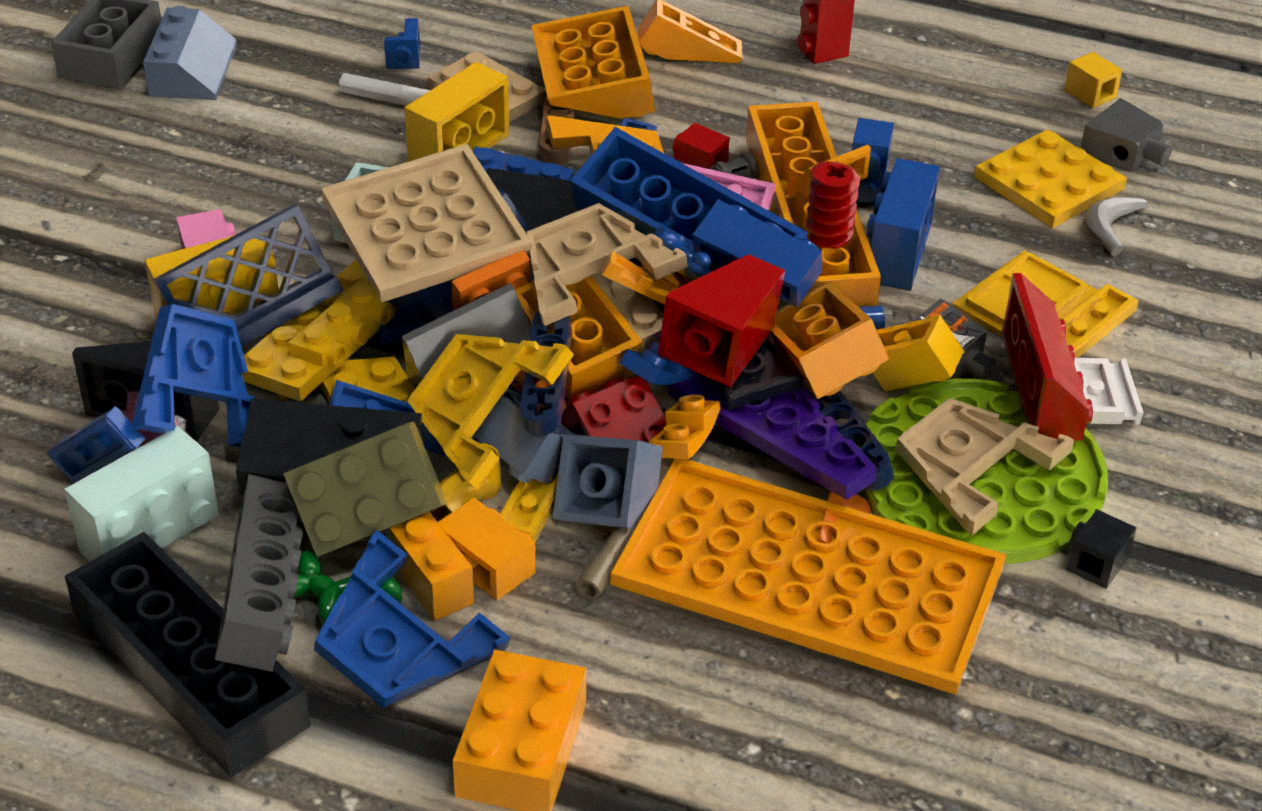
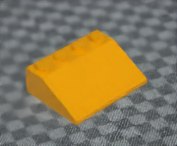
M629 5L531 25L549 105L619 119L637 118L655 112L651 80Z

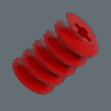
M832 161L820 162L811 169V192L808 196L809 206L807 207L808 218L806 219V228L810 231L808 235L809 241L816 246L836 249L847 245L853 237L860 180L856 171L848 165Z

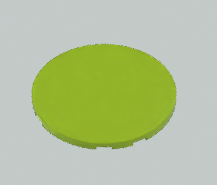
M947 379L943 382L924 383L910 387L908 393L895 399L889 397L870 414L866 425L888 453L894 473L893 480L886 487L873 491L865 489L860 491L863 498L869 502L871 510L879 517L1007 554L1005 564L1038 560L1071 546L1069 544L1070 538L1077 524L1080 521L1087 523L1096 509L1102 511L1107 494L1108 469L1098 443L1086 427L1083 440L1074 441L1072 452L1051 470L1044 468L1015 449H1012L969 484L998 502L996 516L973 535L962 527L897 453V438L949 398L1000 414L998 421L1017 427L1024 422L1028 423L1019 392L1010 390L1009 384L981 379ZM856 442L859 448L865 444L864 442Z

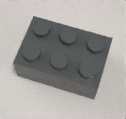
M89 0L51 42L57 76L75 82H86L103 85L107 88L120 89L146 57L161 22L159 2L151 0Z

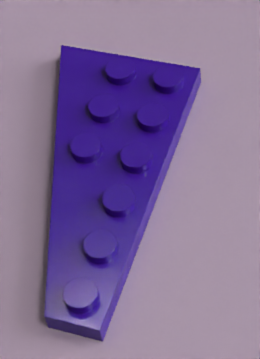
M698 373L685 381L668 385L669 396L678 402L681 397L687 395H702L704 400L720 401V411L715 421L716 424L845 500L876 481V466L852 439H845L838 432V424L831 416L825 417L820 412L819 403L804 386L803 388L728 410L706 376Z

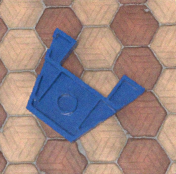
M175 304L160 307L132 420V428L156 433L174 431V391L226 402L228 445L241 448L251 398L255 399V396L247 394L242 373L248 372L234 319Z
M377 530L372 534L367 549L353 569L342 595H339L315 640L314 651L384 708L492 657L494 649L504 651L508 647L511 637L479 612L450 641L443 639L380 588L406 564L407 554Z

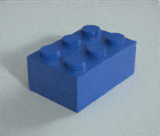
M896 158L892 172L885 171L881 192L877 194L874 214H870L866 236L870 237L869 245L881 275L880 285L908 291L912 290L932 224L940 166Z

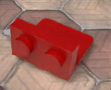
M639 375L628 380H624L623 377L617 378L604 385L602 391L592 395L589 392H584L567 402L569 408L562 414L561 421L571 431L582 427L586 436L639 440L647 443L663 431V428L666 426L664 413L647 381Z

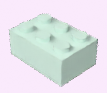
M178 426L175 427L174 431L166 432L64 489L79 552L89 562L142 532H145L161 548L167 547L177 539L219 515L209 453Z

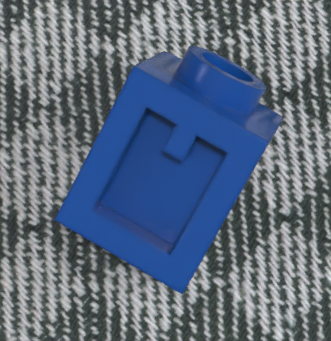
M418 18L405 19L404 32H398V37L384 38L385 60L388 69L420 68L421 44Z

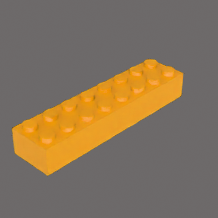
M818 102L748 106L746 143L749 153L757 163L759 180L776 184L775 194L769 211L807 231V240H809L808 235L810 231L806 228L809 201L794 189V184L809 167L837 157ZM856 210L855 224L853 226L854 234L847 245L836 249L817 246L818 249L822 250V273L808 293L831 282L858 307L877 306L881 275Z

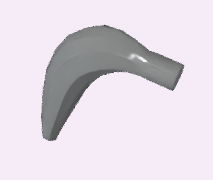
M1127 197L1099 200L1088 208L1085 216V225L1090 234L1104 245L1110 255L1116 256L1123 251L1124 247L1111 230L1112 222L1122 216L1147 207L1148 202L1145 199Z

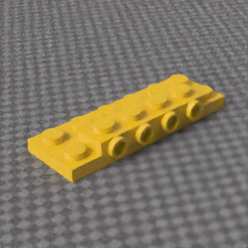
M355 259L336 276L344 291L276 327L244 355L248 372L242 373L244 382L301 402L338 367L342 366L353 353L365 345L379 331L381 325L388 324L395 316V311L398 308L387 301L381 303L357 259Z

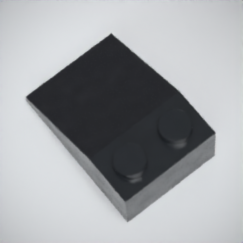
M152 341L76 347L72 356L85 415L99 417L116 406L132 423ZM173 391L175 427H180L193 440L198 441L219 411L218 400Z

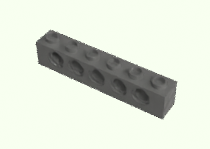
M251 474L248 475L238 514L214 660L273 672L277 654L286 655L288 652L293 626H290L296 603V600L293 598L298 582V574L296 572L301 555L299 547L304 527L286 482Z

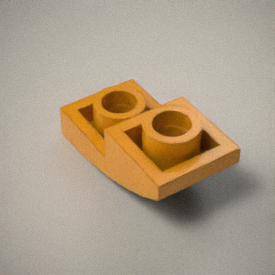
M702 395L681 397L678 403L665 411L666 426L663 428V431L649 440V443L663 447L662 458L690 459L703 445L711 432L720 411V401L704 400Z

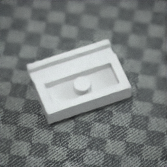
M1075 358L1074 365L1076 371H1081L1083 375L1085 398L1090 399L1093 406V418L1090 424H1122L1123 420H1132L1134 425H1140L1143 410L1126 359H1120L1119 363H1110L1108 358Z

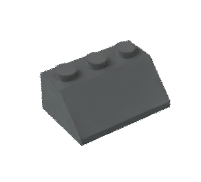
M511 283L403 335L402 342L408 379L416 389L455 334L496 337L508 343L518 344L522 340L530 341L531 327Z

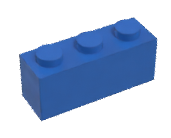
M719 199L692 234L695 253H707L711 258V264L718 268L750 254L784 269L785 275L780 299L797 308L822 273V250L818 249L814 243L803 238L797 239L783 232L775 223L763 222L749 215L744 208L735 204L729 205Z

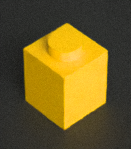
M1094 51L1069 62L1064 90L1091 108H1095L1117 97L1123 69Z

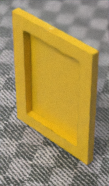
M1024 250L954 301L952 306L982 327L1002 338V328L1013 273H1022L1055 304L1059 319L1065 317L1098 290L1081 279Z

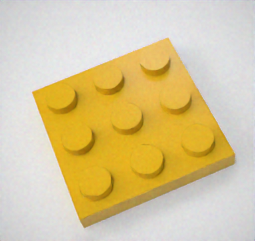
M1049 129L976 165L974 172L975 179L1052 229L1086 211L1097 201L1107 199L1124 190L1127 177L1115 171L1111 166L1102 163L1086 153L1085 150L1076 147Z

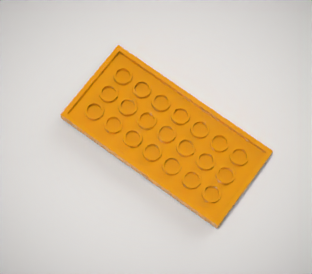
M674 459L611 571L610 585L957 695L1004 568L1007 554L687 459ZM825 509L836 516L835 524L823 521ZM822 525L826 526L833 533L832 542H818Z

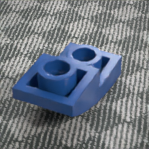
M653 342L650 349H645L643 354L627 349L620 361L621 365L649 383L656 385L679 383L698 374L689 368L658 355L659 343Z

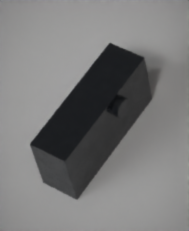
M251 398L236 467L241 496L243 498L249 474L286 482L283 473L409 422H415L424 444L422 413Z

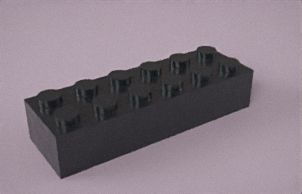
M145 532L136 535L65 575L73 613L230 778L311 726L306 689L277 660L275 661L273 672L214 660L223 608Z

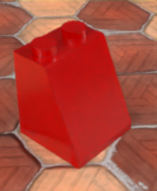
M748 254L670 291L665 301L658 355L731 388L774 328L785 270Z

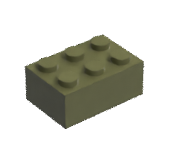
M415 422L406 423L283 473L317 557L370 536L377 530L380 532L447 503Z

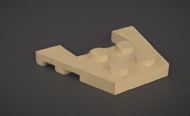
M600 203L527 231V235L532 242L530 255L539 313L543 326L578 313L576 300L565 286L578 283L590 275L603 271L604 262L611 251L616 252L627 260L636 257L654 280L688 267L687 256L684 251L675 248L673 251L663 246L661 238L652 233L649 235L640 233L635 230L633 222Z
M949 398L897 438L896 451L962 527L973 535L996 516L998 502L969 484L1012 449H1015L1044 468L1051 470L1072 452L1074 439L1059 434L1058 439L1039 434V427L1025 422L1019 427L998 421L1000 414Z

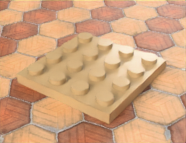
M468 144L321 188L323 202L381 303L461 277L523 250L529 255L530 249H532L530 238Z

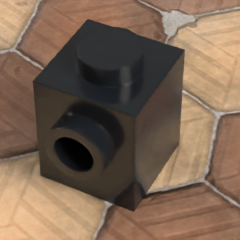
M1096 509L1087 523L1080 521L1072 533L1069 542L1072 549L1066 570L1107 589L1129 558L1137 527Z

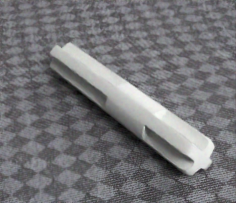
M349 73L342 74L341 79H339V90L342 93L407 106L430 91Z

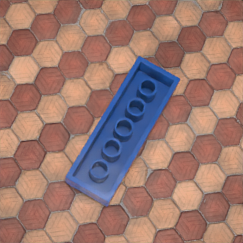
M617 127L613 128L570 180L574 204L582 210L600 203L633 222L635 230L644 235L654 234L661 227L665 228L666 232H676L684 235L687 240V247H690L693 251L692 234L718 199L729 205L735 204L744 208L749 215L763 222L775 223L783 232L797 239H807V231ZM712 264L709 267L713 271L718 269V267Z

